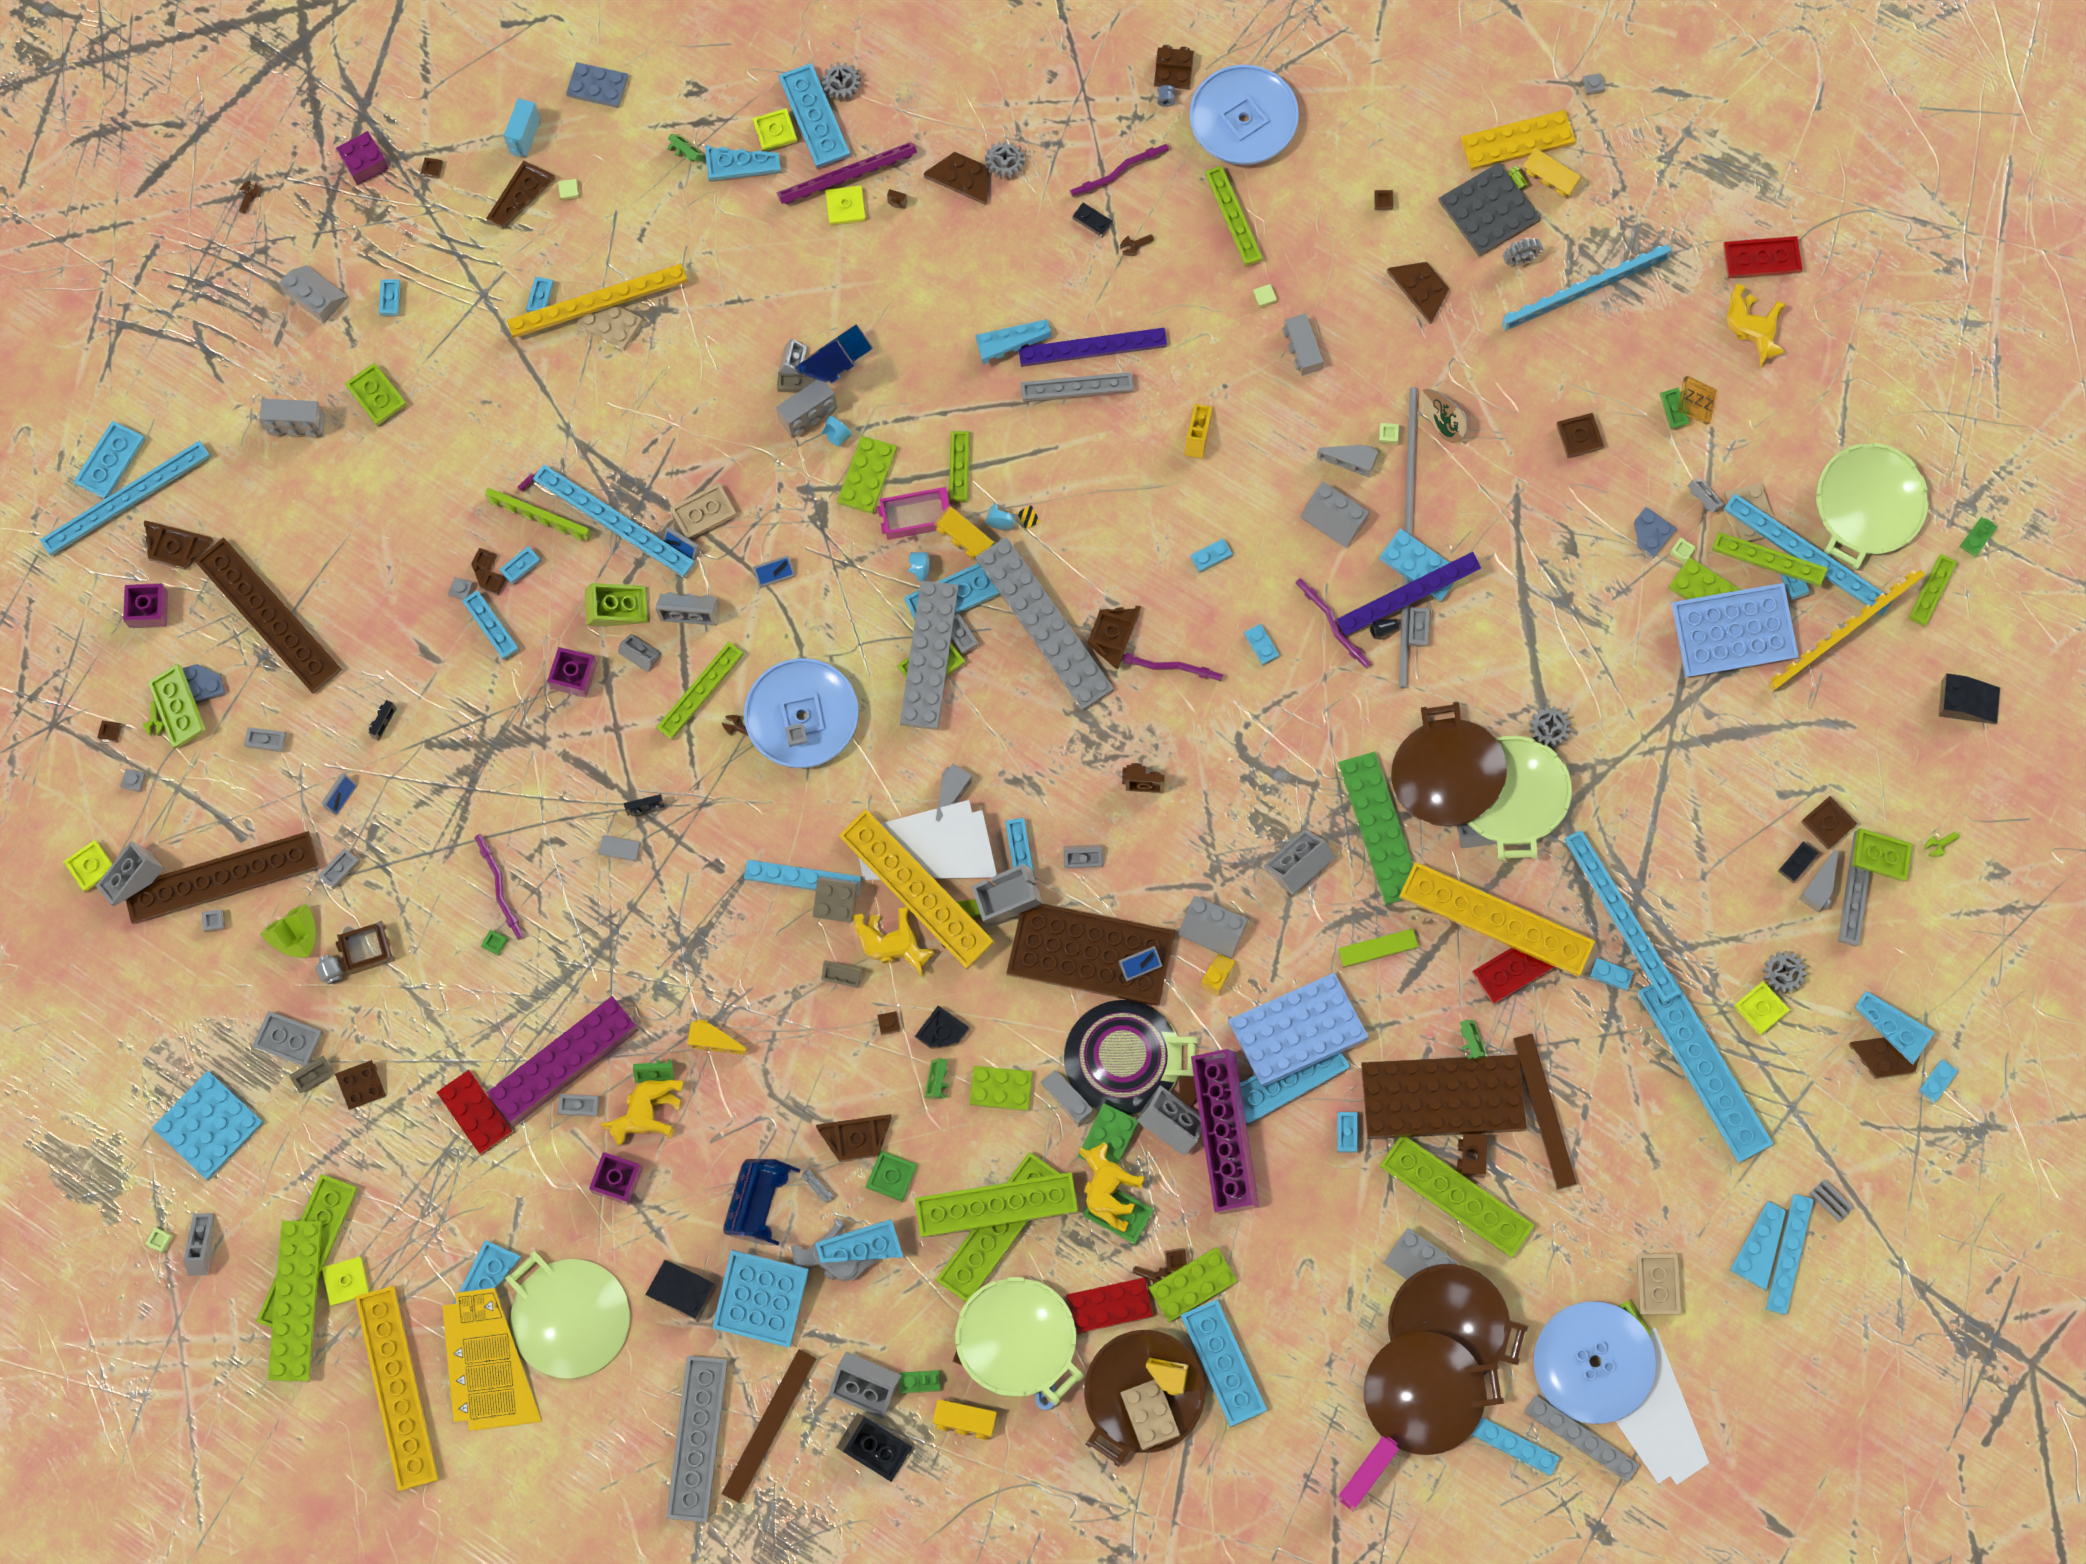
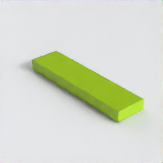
M951 431L949 503H968L969 431Z
M1942 554L1939 555L1908 617L1909 620L1923 627L1927 625L1957 561Z
M1412 928L1338 948V953L1343 968L1416 949L1418 948V943Z

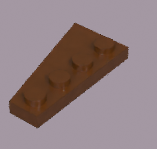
M523 160L487 216V222L504 229L555 180V176Z

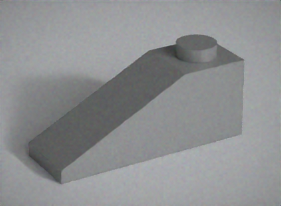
M1368 445L1322 447L1317 451L1318 459L1366 477L1370 476L1378 455V451Z
M952 764L950 768L947 767L942 773L943 778L936 815L938 822L943 817L940 807L957 803L973 781L972 775L955 764Z
M1836 849L1799 898V900L1816 912H1819L1821 908L1826 909L1832 901L1829 897L1833 893L1838 857Z
M1056 1070L1040 1082L1077 1127L1093 1115V1109Z
M213 1213L193 1214L183 1260L188 1276L208 1275L212 1252Z

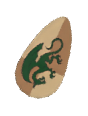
M1423 389L1421 392L1422 402L1437 432L1447 442H1460L1465 438L1468 431L1467 417L1464 412L1440 392L1433 389Z

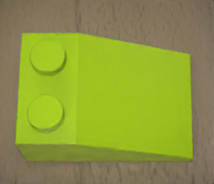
M591 583L585 589L587 626L606 627L648 622L646 586Z

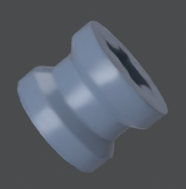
M1169 85L1158 87L1157 94L1159 97L1157 104L1162 107L1174 105L1175 98L1173 95L1175 94V88Z

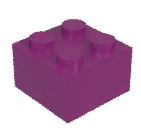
M368 131L336 147L340 158L356 185L389 169L385 158Z
M162 583L125 585L123 621L129 628L167 626L168 590Z
M558 647L547 680L550 689L587 698L598 664L595 656Z
M603 1152L589 1190L592 1194L629 1206L643 1168L638 1163Z

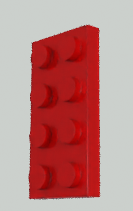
M1798 236L1726 241L1723 244L1728 278L1801 273L1803 270Z
M1510 948L1473 970L1472 974L1494 1005L1556 967L1514 948Z
M469 1069L436 1092L480 1156L513 1133Z
M1145 1277L1066 1294L1076 1328V1335L1153 1318Z

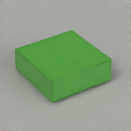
M490 930L481 947L499 956L508 939Z

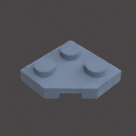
M1647 507L1644 508L1634 521L1637 546L1651 558L1657 555L1676 531L1674 526Z
M198 664L182 668L196 704L226 695L220 675Z

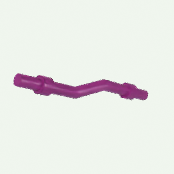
M1164 144L1156 148L1151 147L1143 153L1125 159L1110 175L1093 182L1087 181L1082 183V186L1070 190V195L1074 197L1084 192L1087 194L1097 187L1113 182L1128 166L1145 159H1153L1156 155L1169 151L1168 145Z
M1299 578L1295 582L1296 585L1305 593L1304 595L1309 600H1312L1326 614L1334 637L1349 651V655L1354 660L1357 659L1367 669L1371 663L1362 655V651L1357 646L1355 647L1340 632L1332 609L1317 595L1318 592L1313 587L1310 588Z
M1127 652L1122 659L1125 664H1135L1152 670L1180 669L1197 674L1200 678L1204 679L1211 678L1222 681L1223 674L1210 671L1209 668L1203 666L1200 668L1182 662H1151L1134 657V654Z
M481 834L476 835L474 838L480 848L479 852L482 858L486 859L495 876L496 900L506 917L505 921L508 927L512 928L517 940L524 938V935L518 925L517 917L512 914L504 899L502 873L492 856L493 852L490 846L486 845Z

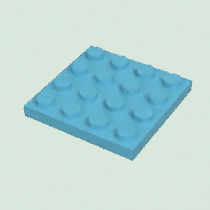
M207 1071L152 1129L208 1181L264 1123L217 1078Z
M732 1249L712 1328L790 1348L809 1269Z

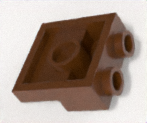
M1163 45L1162 48L1158 47L1154 87L1169 85L1176 89L1190 90L1194 51L1190 50L1189 47H1180V49H1172L1170 45Z
M1132 763L1127 765V767H1123L1122 784L1126 785V791L1164 793L1165 775H1161L1159 772L1146 774V766H1142L1140 763Z

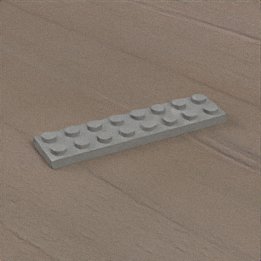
M921 581L900 726L938 730L959 586L956 584Z
M687 1356L667 1519L708 1523L728 1364L727 1359Z

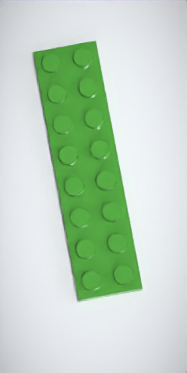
M1371 752L1340 761L1338 766L1384 904L1387 906L1404 901L1399 896L1412 870L1413 863L1376 753Z

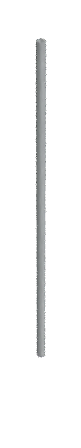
M1411 387L1409 393L1405 532L1411 536L1417 406L1416 387ZM1403 577V586L1410 583L1408 579ZM1409 605L1402 608L1399 671V688L1401 689L1407 688Z

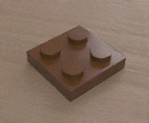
M1593 413L1557 422L1556 426L1567 458L1604 448Z
M1831 796L1826 798L1801 821L1828 850L1857 824Z

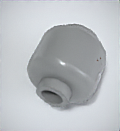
M328 954L318 959L319 963L316 964L315 970L321 982L330 985L342 979L341 976L344 970L338 957H330Z

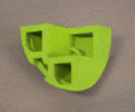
M307 904L298 906L290 910L282 919L273 921L260 935L272 947L286 955L298 958L308 957L313 950L316 938V928L312 912Z

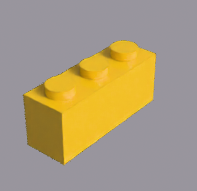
M1534 148L1523 165L1527 175L1532 178L1537 176L1542 179L1540 183L1548 188L1553 186L1557 189L1555 192L1562 197L1566 195L1571 197L1582 181L1580 175L1537 148Z
M951 506L947 507L934 523L938 533L944 537L947 535L951 538L950 542L957 548L962 547L966 551L965 555L972 560L990 548L994 543Z
M937 1399L932 1424L939 1431L947 1432L948 1429L956 1430L955 1434L967 1436L970 1433L975 1434L977 1439L987 1440V1437L992 1438L997 1412Z

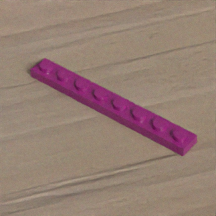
M908 142L776 193L781 204H790L799 197L805 198L812 195L815 191L827 190L831 185L843 184L849 178H859L865 172H874L881 166L893 165L902 158L909 159L913 154L917 153V150L912 142Z

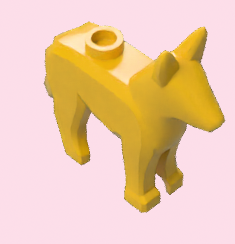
M1736 283L1730 296L1726 321L1729 330L1735 333L1738 339H1748L1755 342L1760 356V367H1762L1765 359L1784 354V349L1775 344L1773 339L1776 334L1777 316L1782 313L1785 303L1777 300L1767 317L1749 315L1750 306L1756 303L1757 298L1749 294L1743 299L1741 294L1744 292L1745 286Z
M907 907L898 909L899 929L884 937L878 928V922L881 919L880 915H871L868 926L863 922V914L853 915L855 931L867 956L873 960H880L882 963H891L893 959L904 958L923 977L922 967L934 955V951L932 949L918 948L916 937L908 924L909 910Z
M649 1080L638 1084L633 1093H629L626 1104L629 1105L627 1114L600 1125L603 1126V1129L610 1130L618 1146L623 1144L628 1133H661L666 1135L667 1138H672L674 1129L670 1125L654 1120L653 1106L670 1104L675 1110H679L681 1100L669 1091L676 1090L681 1092L684 1081Z
M1106 1143L1091 1148L1089 1151L1079 1148V1153L1086 1159L1094 1173L1092 1182L1088 1181L1084 1193L1088 1194L1086 1203L1090 1212L1105 1220L1113 1228L1125 1233L1129 1222L1121 1221L1117 1215L1131 1214L1135 1204H1121L1111 1195L1120 1184L1141 1189L1145 1177L1142 1175L1133 1176L1125 1172L1119 1165L1108 1161L1105 1158L1108 1149Z

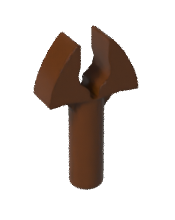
M250 180L239 189L241 193L245 194L239 209L241 214L246 213L254 196L260 198V189L257 183H255L254 189L249 192L251 187Z
M1150 234L1134 241L1130 240V237L1127 236L1121 242L1120 249L1130 246V249L1123 251V255L1137 256V247L1154 241V237Z
M739 715L725 716L727 720L734 723L731 726L722 723L728 735L731 736L732 732L738 731L749 736L746 727L739 724Z
M1137 1266L1132 1271L1133 1274L1152 1280L1153 1284L1158 1281L1156 1278L1168 1275L1161 1267L1155 1273Z

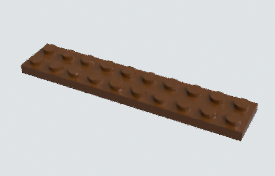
M224 537L195 560V563L312 694L342 670Z
M306 831L159 875L152 884L126 899L131 923L142 922L318 869L319 864L311 833Z

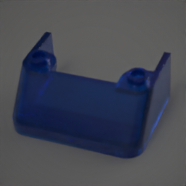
M855 324L815 351L794 368L798 374L825 383L828 381L833 383L840 378L838 374L856 365L854 361L872 350L873 347L859 326Z
M746 1159L741 1165L723 1226L724 1234L761 1245L779 1246V1241L771 1239V1227L765 1225L775 1189L787 1183L789 1173H800L801 1169L776 1159Z

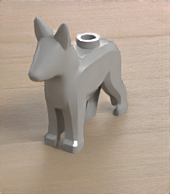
M836 1218L832 1229L815 1242L840 1235L846 1227L845 1223ZM815 1243L807 1250L797 1245L791 1246L794 1265L808 1269L820 1266L825 1270L824 1274L831 1280L836 1278L843 1282L856 1279L865 1269L878 1260L866 1259L821 1263Z

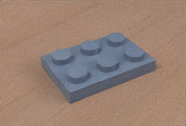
M576 62L566 95L570 98L619 108L629 76L628 73Z

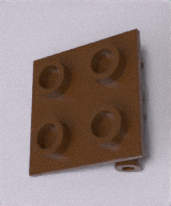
M372 1060L335 1073L349 1110L386 1096L377 1074V1067Z

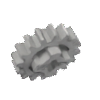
M837 62L836 67L831 64V70L825 69L826 75H822V86L825 94L829 93L830 98L836 96V101L840 97L844 101H846L847 96L853 98L852 93L857 94V88H861V77L858 70H854L853 65L847 67L846 62H844L843 66H840V63Z
M998 141V146L992 144L991 149H987V155H985L986 168H989V173L995 172L996 178L1002 175V179H1004L1008 175L1011 179L1012 174L1017 176L1018 170L1022 171L1024 153L1020 152L1019 146L1014 147V142L1008 145V141H1005L1004 144Z
M1525 238L1519 242L1512 243L1510 247L1506 248L1507 251H1504L1502 256L1507 265L1511 264V266L1517 264V266H1522L1527 262L1535 260V257H1538L1539 253L1543 252V247L1539 239L1532 238L1529 240Z
M1545 706L1544 711L1539 708L1537 714L1532 715L1533 720L1529 722V725L1532 726L1529 729V733H1534L1532 739L1537 738L1538 743L1541 744L1543 742L1544 746L1551 744L1552 748H1555L1556 743L1561 746L1563 740L1568 739L1567 734L1571 732V729L1568 728L1571 725V721H1566L1568 715L1563 716L1562 709L1557 712L1555 706H1553L1552 710H1549L1548 706ZM1551 721L1552 729L1549 733L1548 725Z
M1778 951L1776 957L1771 955L1769 957L1770 961L1765 962L1764 965L1767 967L1762 972L1767 973V975L1763 979L1770 981L1768 986L1773 985L1774 992L1781 989V994H1784L1786 990L1792 993L1793 988L1798 990L1800 988L1799 984L1805 982L1801 977L1807 975L1806 972L1802 971L1806 965H1800L1802 959L1796 960L1795 953L1788 956V951H1785L1783 955ZM1775 963H1777V965H1776L1777 969H1775L1774 971H1772L1773 965H1774ZM1782 969L1784 972H1789L1787 976L1785 973H1780ZM1795 974H1797V978H1796V980L1793 982V981H1792V980H1793L1792 976L1795 975Z

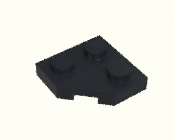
M937 1006L917 1032L915 1038L930 1049L954 1046L961 1042L970 1028L943 1008Z

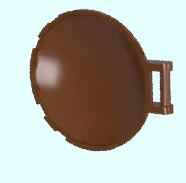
M1459 701L1445 706L1421 707L1423 726L1412 732L1402 742L1393 759L1391 779L1395 795L1408 813L1432 825L1457 826L1471 822L1493 807L1505 786L1507 763L1503 749L1496 738L1485 728L1473 722L1462 720ZM1454 712L1455 715L1454 718L1429 721L1428 718L1430 715Z
M1458 1264L1433 1265L1412 1275L1397 1291L1388 1316L1390 1341L1414 1332L1438 1333L1460 1343L1470 1352L1478 1365L1498 1363L1499 1360L1519 1365L1520 1359L1518 1357L1525 1332L1528 1331L1529 1325L1510 1320L1503 1296L1486 1276L1472 1268ZM1514 1328L1517 1329L1511 1355L1509 1356L1505 1354L1511 1329ZM1489 1370L1483 1371V1374L1486 1375Z
M1153 1330L1130 1331L1106 1343L1094 1356L1085 1377V1405L1089 1417L1096 1427L1085 1445L1099 1451L1112 1460L1114 1465L1119 1468L1130 1451L1138 1453L1159 1452L1182 1441L1196 1426L1205 1403L1204 1376L1192 1352L1176 1338ZM1149 1357L1189 1365L1183 1394L1171 1395L1163 1390L1180 1437L1142 1451L1120 1392L1155 1380L1146 1368ZM1101 1435L1122 1450L1121 1453L1117 1455L1096 1440L1097 1437Z
M1414 1332L1400 1336L1386 1344L1377 1353L1367 1370L1364 1382V1403L1368 1417L1376 1431L1385 1438H1392L1397 1442L1396 1447L1402 1451L1417 1455H1434L1449 1451L1463 1443L1473 1433L1479 1424L1485 1406L1504 1404V1398H1501L1497 1372L1499 1364L1478 1365L1465 1347L1457 1341L1438 1333ZM1489 1370L1493 1399L1487 1400L1483 1371Z

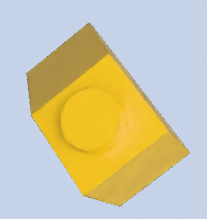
M1218 953L1201 982V988L1219 996L1236 961Z
M1149 1357L1146 1368L1161 1389L1171 1395L1183 1394L1189 1365Z

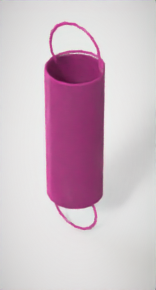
M532 473L517 486L519 491L523 492L534 481Z

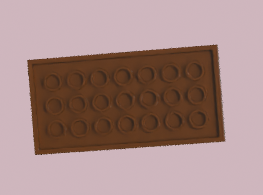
M1041 904L1019 915L1006 975L1159 1006L1175 930ZM1155 946L1162 967L1126 982L1119 966V961Z
M1519 1055L1486 1056L1480 1059L1459 1057L1361 1062L1367 1139L1522 1132L1527 1130Z

